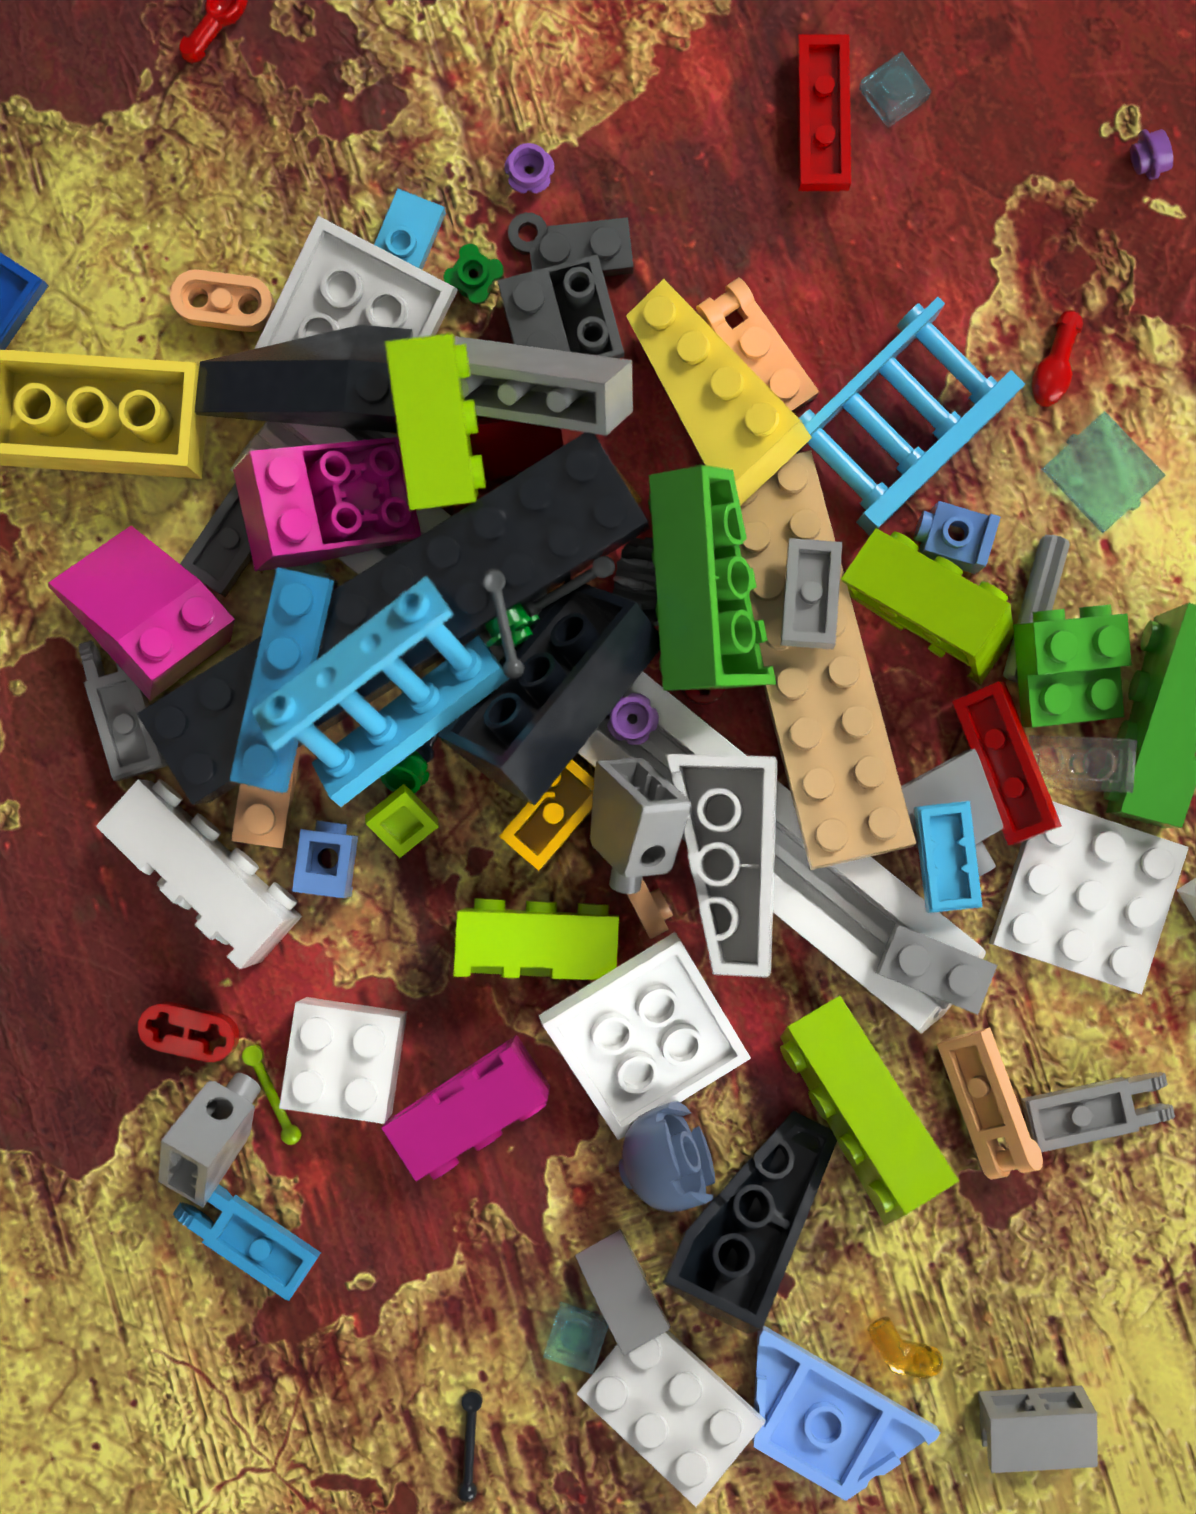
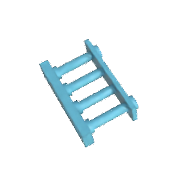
M939 297L925 309L919 303L915 305L897 324V327L902 332L816 415L808 409L799 417L812 437L806 444L863 499L860 505L866 511L856 523L869 536L875 528L879 529L1025 385L1012 370L999 382L992 376L987 379L932 324L945 305ZM916 338L971 393L969 399L975 405L962 418L956 411L950 414L895 359ZM879 373L935 428L933 434L939 440L926 453L919 446L913 449L859 394ZM843 408L899 464L896 469L902 476L891 487L888 488L883 482L877 485L823 430Z
M426 576L251 711L272 749L278 750L295 737L318 757L312 762V765L329 797L342 807L510 678L505 676L503 667L479 635L463 646L447 629L443 622L449 619L453 613L433 583ZM426 637L446 660L420 679L399 656ZM382 670L403 693L378 712L356 689ZM336 704H339L360 726L335 744L313 722Z

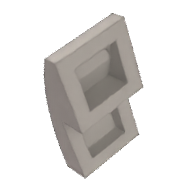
M621 1229L575 1255L588 1286L623 1356L670 1330L671 1326L645 1279L646 1275Z

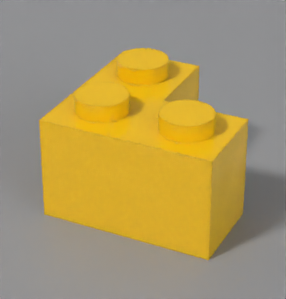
M571 760L534 806L528 802L499 837L538 871L542 870L591 813L594 778Z

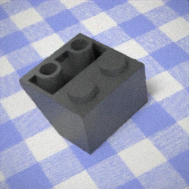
M598 254L497 280L513 344L618 359L624 356L622 342Z

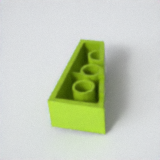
M840 995L787 1026L780 1036L784 1043L780 1046L781 1053L792 1071L796 1074L800 1072L810 1090L809 1097L820 1116L828 1122L843 1154L853 1167L884 1225L907 1215L959 1182V1179Z

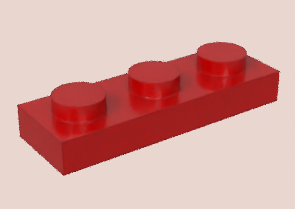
M799 34L798 191H849L851 186L849 34Z
M998 681L952 701L970 749L975 748L979 755L1003 823L1002 831L1008 846L1062 827L1006 683Z

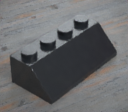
M588 584L582 585L543 608L538 614L540 619L529 627L533 635L514 647L517 659L524 665V672L521 677L508 679L438 734V737L446 745L498 786L534 806L660 650V634L636 602ZM505 655L499 661L502 667L506 662Z

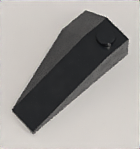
M357 325L200 361L195 413L201 416L398 433L385 342L413 338V330Z
M792 1111L684 1232L663 1283L700 1311L746 1334L761 1331L837 1143L833 1131Z

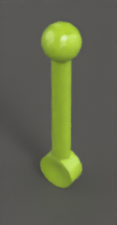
M258 1045L248 1046L242 1052V1060L246 1065L253 1066L282 1127L281 1140L287 1145H294L299 1142L301 1131L297 1126L291 1124L285 1109L279 1108L280 1099L262 1063L264 1051Z

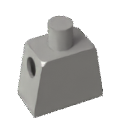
M975 748L963 751L901 786L917 847L918 840L914 807L970 801L979 877L996 867L982 840L1002 830L1003 823Z
M644 758L596 761L590 839L592 846L612 866L610 887L617 892L625 894L639 892L643 876L666 874L672 869L692 803Z
M236 1073L226 1087L215 1081H208L161 1140L158 1182L197 1205L205 1206L251 1133L255 1109L252 1103L261 1092L259 1084L254 1079L243 1073Z

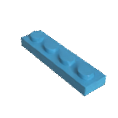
M277 567L229 781L280 793L288 791L299 740L293 737L275 751L269 746L251 710L317 660L333 590V580Z

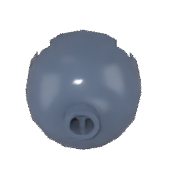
M678 1101L653 1108L638 1116L625 1135L622 1146L623 1159L619 1161V1172L625 1186L628 1189H633L637 1196L649 1206L666 1212L688 1210L712 1201L713 1195L706 1194V1186L715 1184L712 1156L700 1126L695 1127L691 1133L686 1120L683 1118V1116L689 1115L691 1112Z

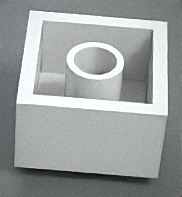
M305 997L295 1002L279 1108L385 1124L393 1111L407 1012Z

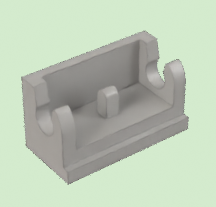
M1082 1385L978 1391L982 1446L987 1447L988 1466L991 1473L1098 1467L1097 1412Z

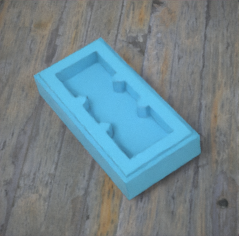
M397 188L374 245L423 270L445 217V207Z
M970 801L914 807L926 912L934 913L983 907Z

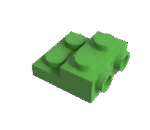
M1111 605L1081 607L1079 608L1080 618L1066 619L1065 609L1032 612L1033 623L1013 624L1021 724L1023 727L1033 728L1124 717L1120 667L1132 665L1128 613L1112 615Z

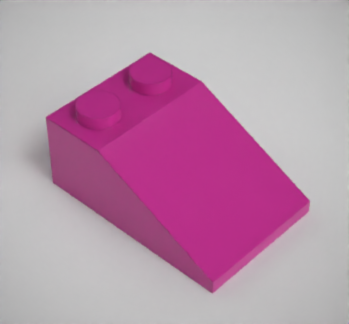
M129 526L48 582V587L150 701L231 641L235 622L234 617L197 577L133 526Z

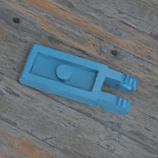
M219 1184L207 1201L222 1211L215 1224L209 1216L196 1207L183 1202L179 1203L173 1212L174 1218L203 1238L202 1243L285 1300L289 1301L321 1254L320 1251L239 1196L235 1195L233 1197L227 1189Z

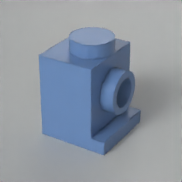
M938 501L931 508L930 512L923 510L914 534V540L921 542L918 552L932 560H935L937 556L944 557L957 565L961 570L976 574L987 565L1001 517L994 514L988 516ZM950 525L964 530L965 537L962 541H955L949 536L948 528Z
M316 820L315 830L300 829L292 892L337 898L352 897V879L358 836L346 834L347 824ZM328 848L335 850L338 854V862L332 868L325 867L321 861L323 851Z

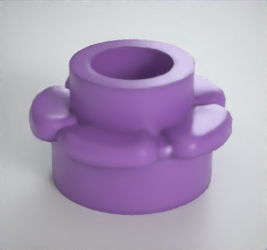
M1147 129L1141 130L1138 135L1139 141L1130 147L1132 164L1138 175L1146 173L1150 180L1157 179L1160 173L1171 170L1173 167L1171 143L1163 129L1151 133Z
M525 143L517 146L508 155L504 170L509 175V185L519 193H526L527 191L539 193L550 184L549 177L554 172V162L551 156L540 146ZM527 166H532L534 168V172L531 174H527L525 172V168Z
M631 693L626 698L622 697L609 712L610 720L607 723L610 734L616 740H626L630 745H639L649 739L651 731L656 730L659 722L658 712L650 706V700L646 696L639 693ZM630 714L637 716L638 720L635 724H630L627 721V717Z

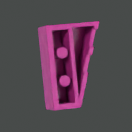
M515 1035L389 1118L382 1126V1130L415 1181L427 1174H430L431 1178L435 1180L459 1163L458 1155L473 1146L476 1151L483 1149L503 1134L501 1129L517 1119L520 1122L525 1121L546 1106L545 1102L548 1099L550 1085L519 1037Z

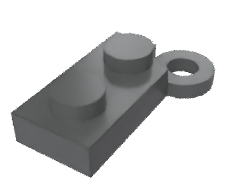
M525 212L512 219L508 227V238L511 246L521 254L530 255L532 271L598 254L604 277L633 274L634 266L628 217L546 226V222L535 213ZM525 226H532L538 232L537 237L533 241L525 242L519 237L520 229Z

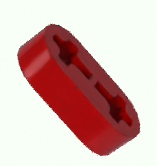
M162 1002L148 1007L141 1014L138 1021V1034L141 1041L147 1047L198 1061H220L232 1054L239 1043L240 1032L237 1024L230 1017L175 1002ZM168 1013V1022L172 1025L184 1027L183 1034L171 1032L161 1039L159 1038L160 1029L153 1027L152 1021ZM214 1024L219 1026V1035L226 1037V1044H221L214 1051L209 1050L208 1040L193 1035L195 1030L205 1032L212 1029Z

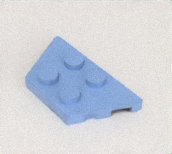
M763 1326V1329L758 1331L754 1409L766 1421L752 1438L753 1446L757 1450L847 1501L865 1489L873 1477L885 1475L900 1465V1458L925 1441L929 1445L937 1440L940 1431L933 1423L768 1327Z

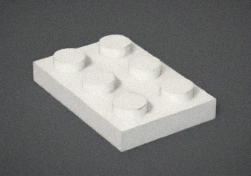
M669 1330L624 1356L617 1344L577 1393L587 1405L695 1507L699 1505L766 1421L764 1417Z

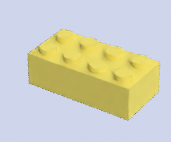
M0 349V466L202 479L207 416L196 415L195 413L199 366L195 362Z

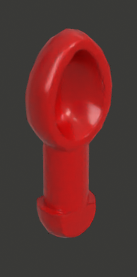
M206 0V15L188 38L184 36L180 41L179 52L181 57L189 63L201 61L206 55L204 51L221 29L237 22L243 15L248 0Z
M1065 311L1059 316L1055 325L1058 329L1050 354L1036 366L1032 375L1031 387L1033 397L1041 407H1049L1057 403L1070 386L1073 374L1069 358L1076 336L1081 333L1083 327L1082 316L1076 311Z

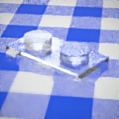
M1029 735V744L1047 789L1133 793L1137 749L1136 740Z

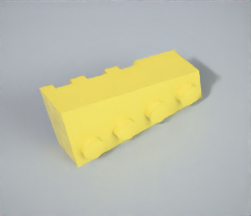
M665 279L626 315L706 466L733 470L740 506L812 439L801 420Z

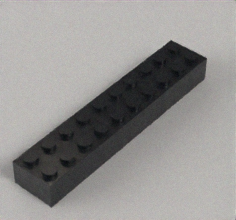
M585 432L333 590L317 660L426 576L433 583L453 613L443 624L464 645L487 630L485 625L496 617L492 594L483 584V576L488 570L497 569L504 575L505 586L502 589L506 610L518 604L524 606L591 566L596 558L607 556L649 530L648 520L595 434ZM262 635L137 713L192 805L211 802L240 784L229 780ZM426 637L399 656L415 674L443 658L442 654ZM381 670L357 688L356 691L370 703L397 685ZM336 704L314 721L313 724L321 732H324L350 715L339 704ZM300 741L298 742L297 748L303 745Z

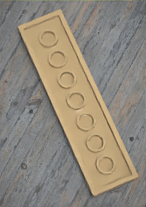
M810 450L797 453L740 506L747 539L739 547L741 557L747 561L750 568L753 567L757 588L752 589L749 593L754 620H764L768 641L759 643L764 667L773 666L776 684L763 686L810 870H815L914 847L916 840L848 586L841 580L844 575L842 564L840 568L836 644L834 649L781 646L789 538L835 541L812 452Z

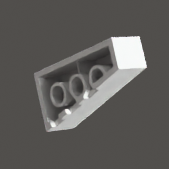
M666 754L674 786L692 802L684 834L713 974L769 977L772 959L776 757Z
M138 779L96 827L140 871L151 875L155 870L161 876L157 882L159 890L172 903L178 904L187 910L193 907L199 913L196 916L197 922L195 925L209 939L213 940L215 938L225 945L230 944L234 949L227 957L239 969L261 963L302 917L293 908L297 904V900L278 883L274 882L269 887L255 874L259 866L243 851L235 848L230 852L217 840L221 832L209 820L198 813L192 818L178 805L183 798L171 786L160 779L155 784L152 781Z

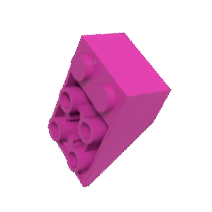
M399 437L249 451L233 469L255 572L277 569V567L288 568L313 564L410 542L422 535L416 510H410Z

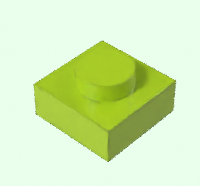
M405 784L365 815V824L399 858L439 827L438 818Z

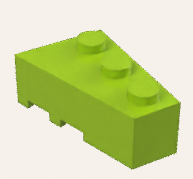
M453 333L386 341L410 510L476 502L478 489L486 488L482 456H473L470 434L478 433L474 400L464 401L461 378L471 377L466 344L456 345L455 334Z
M875 528L841 578L842 582L848 586L850 597L898 630L902 631L903 628H906L930 642L931 645L928 647V650L938 657L942 658L945 652L969 665L971 672L968 677L981 685L1014 636L1011 605L1006 602L1008 600L1007 595L988 582L982 581L978 586L962 577L963 571L944 557L937 556L935 560H932L918 552V545L907 536L896 531L890 536Z
M474 898V908L465 907L457 911L454 977H470V973L501 974L503 978H520V975L543 976L550 977L551 979L597 980L617 968L619 915L609 914V905L578 903V912L571 913L557 912V902L526 901V910L505 909V900Z

